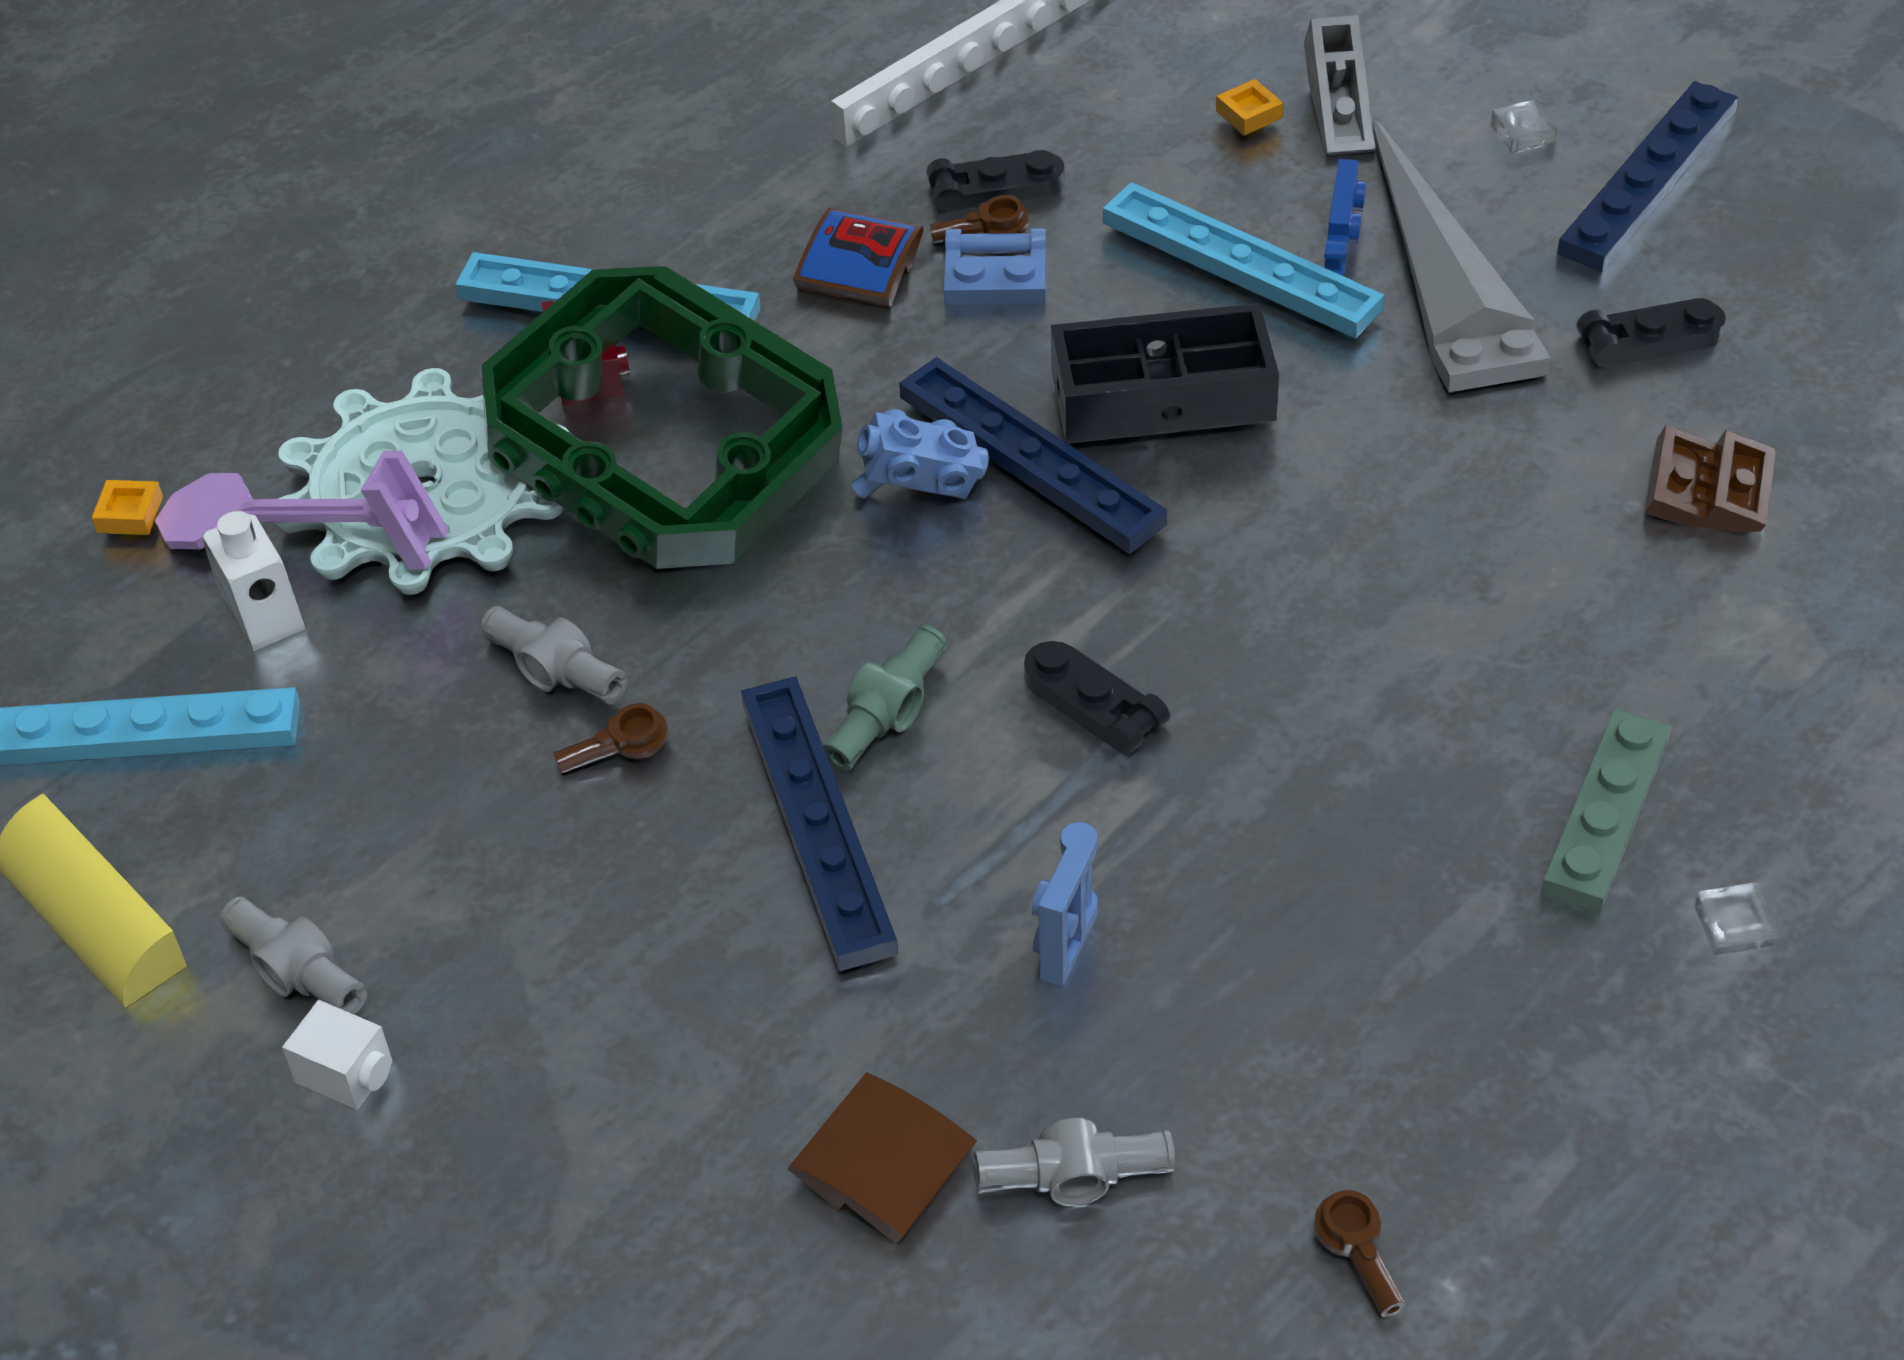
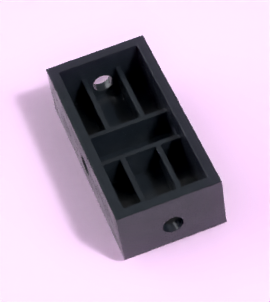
M1260 303L1051 325V369L1066 443L1277 421L1279 371ZM1153 341L1165 342L1158 349L1147 348L1148 344Z

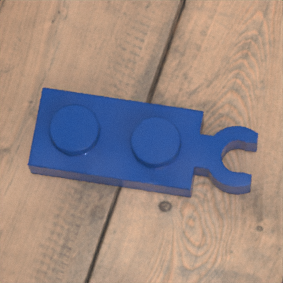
M1339 159L1324 254V268L1344 276L1349 243L1359 244L1362 214L1354 213V211L1363 212L1366 194V182L1357 181L1359 161Z

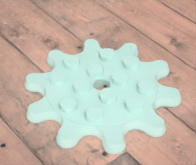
M430 368L419 372L413 378L412 389L409 394L398 401L390 403L379 402L368 392L360 389H350L342 392L335 398L333 403L336 415L342 420V427L335 434L323 439L308 437L292 438L284 442L278 451L280 462L291 473L309 478L307 485L302 490L278 499H365L360 490L383 451H403L419 480L435 478V483L429 480L422 483L449 529L445 538H430L424 550L431 560L427 569H408L384 528L371 527L366 522H273V524L285 533L312 529L326 532V537L313 550L310 558L313 568L325 579L336 580L342 578L362 563L378 561L389 566L390 581L400 592L413 595L420 593L427 587L431 571L439 562L453 557L470 558L487 571L504 569L511 560L513 543L503 530L512 522L523 518L543 520L556 518L562 513L563 507L554 501L550 502L543 499L532 486L513 474L502 472L494 465L492 460L488 458L483 394L475 398L458 397L451 392L452 383L448 372L439 368ZM557 424L558 426L569 432L566 427Z

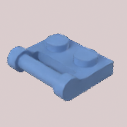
M1031 228V233L961 234V229H946L945 306L1046 304V228ZM1016 253H1031V256H1026V255H1015V256H972V255H968V256H963V257H962V254H1016Z
M1084 822L1071 823L1061 831L1060 849L1063 856L1051 880L1042 879L1039 883L1032 903V915L1039 917V925L1033 941V952L1040 955V980L1064 987L1098 913V899L1092 891V862L1097 854L1098 835L1093 826Z

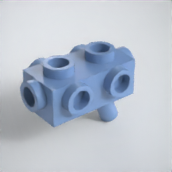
M897 409L888 410L883 413L875 412L869 425L865 424L858 436L857 452L863 458L865 472L852 482V487L863 499L869 497L883 484L966 499L976 480L981 479L987 470L988 451L986 448L977 446L974 432L963 430L950 420L941 419L927 423L909 418L905 412Z

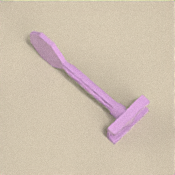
M383 451L360 490L365 499H253L239 473H208L174 492L155 519L162 537L170 549H202L205 547L202 538L204 533L217 527L218 520L224 514L232 511H243L250 515H256L259 522H366L371 527L384 528L408 569H427L431 563L424 550L430 538H445L449 531L403 451Z

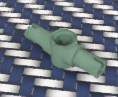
M921 624L896 657H889L881 666L869 662L859 669L852 680L847 695L848 716L823 745L830 764L842 771H850L876 737H883L890 728L897 732H903L913 723L920 711L924 698L923 677L947 649L945 645L947 642L942 633L932 626Z

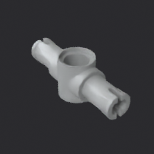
M494 606L484 615L481 621V630L484 631V638L512 651L516 664L523 676L539 690L548 692L560 683L568 688H581L607 704H614L624 694L627 687L624 671L593 657L588 639L568 619L562 617L555 618L546 626L538 621H525L501 606Z
M243 896L236 897L225 905L220 914V922L224 925L222 927L250 948V959L255 970L273 991L282 997L289 996L295 990L306 996L313 995L317 999L351 1014H356L362 1008L367 998V992L363 989L365 986L336 965L334 950L330 942L313 922L304 916H298L290 923L279 917L272 918Z
M1068 1118L1048 1125L1041 1132L1038 1140L1031 1141V1146L997 1151H975L973 1158L974 1178L978 1194L1006 1189L1035 1187L1037 1192L1050 1191L1052 1199L1056 1203L1065 1206H1080L1100 1199L1107 1193L1109 1185L1117 1184L1118 1178L1150 1173H1171L1174 1171L1173 1166H1175V1150L1169 1130L1144 1135L1113 1137L1111 1132L1097 1133L1096 1125L1090 1120L1083 1118Z

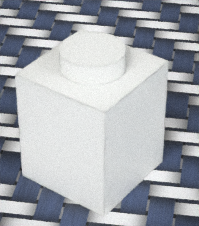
M321 1000L315 1003L282 1046L296 1084L356 1110L360 1108L371 1091L378 1090L384 1084L393 1063L382 1026Z

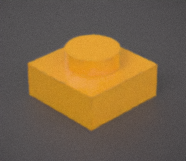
M1256 79L1216 95V112L1243 135L1283 118L1284 103Z
M106 480L92 515L96 532L149 535L163 499L159 482Z

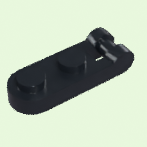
M1035 150L1030 153L1004 157H988L983 160L957 164L946 158H939L932 161L926 170L930 186L933 188L932 194L936 207L944 212L979 208L981 203H985L991 198L1000 195L1014 196L1020 201L1045 198L1055 195L1065 185L1063 160L1046 150Z
M1694 298L1605 315L1601 310H1591L1584 313L1578 319L1576 327L1582 339L1587 343H1591L1589 350L1595 363L1600 367H1611L1715 346L1721 341L1726 316L1724 311L1712 301L1704 298Z
M1042 642L1032 647L1025 655L1024 679L1027 687L1035 695L1124 755L1131 754L1143 743V735L1147 731L1156 732L1170 720V711L1158 696L1149 693L1147 695L1142 694L1064 642Z

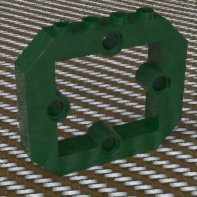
M667 266L592 269L482 364L483 406L488 458L502 472L515 475L532 486L543 499L556 502L573 513L584 526L593 530L597 529L617 542L625 553L635 558H641L656 569L734 564L839 461L843 426L832 369ZM638 325H641L698 361V377L707 388L716 392L726 393L742 389L783 415L761 437L752 433L739 432L730 434L722 439L717 447L715 481L687 508H684L618 465L614 452L607 446L598 442H583L540 414L558 396L567 400L579 401L595 395L600 389L602 382V354L613 344H618Z

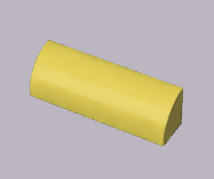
M44 793L23 806L9 820L0 835V872L124 1008H127L187 967L173 930Z

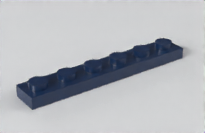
M1693 81L1560 237L1557 255L1603 272L1736 111L1738 96L1721 91L1715 86Z
M935 357L899 382L900 398L933 421L941 419L950 420L957 427L974 432L977 446L987 449L989 459L1127 553H1132L1167 526V509L940 358Z
M794 676L741 690L745 713L839 971L898 955L896 935L797 677Z

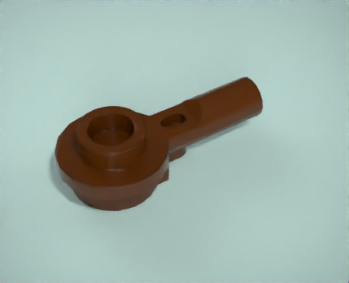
M1010 195L996 196L985 203H981L978 211L969 212L964 218L930 224L933 244L945 242L946 229H961V234L1024 233L1029 226V214L1018 198Z
M644 703L630 704L622 708L616 716L609 718L608 728L597 732L595 737L553 752L561 774L617 752L627 758L635 759L653 755L665 745L669 735L665 718L652 706Z
M1342 1190L1324 1199L1315 1213L1313 1226L1316 1237L1326 1249L1334 1254L1351 1258L1382 1317H1390L1404 1309L1406 1303L1375 1247V1243L1380 1236L1381 1219L1373 1202L1364 1194L1353 1190Z

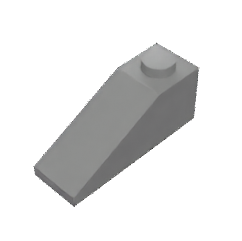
M1359 15L1311 18L1304 41L1309 88L1326 156L1374 153L1375 142Z

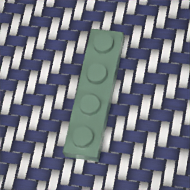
M1614 708L1543 880L1541 895L1599 914L1601 913L1669 741L1672 725Z

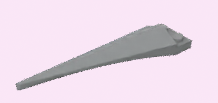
M1374 120V141L1401 228L1432 363L1448 392L1550 375L1551 357L1533 329L1534 319L1381 123Z

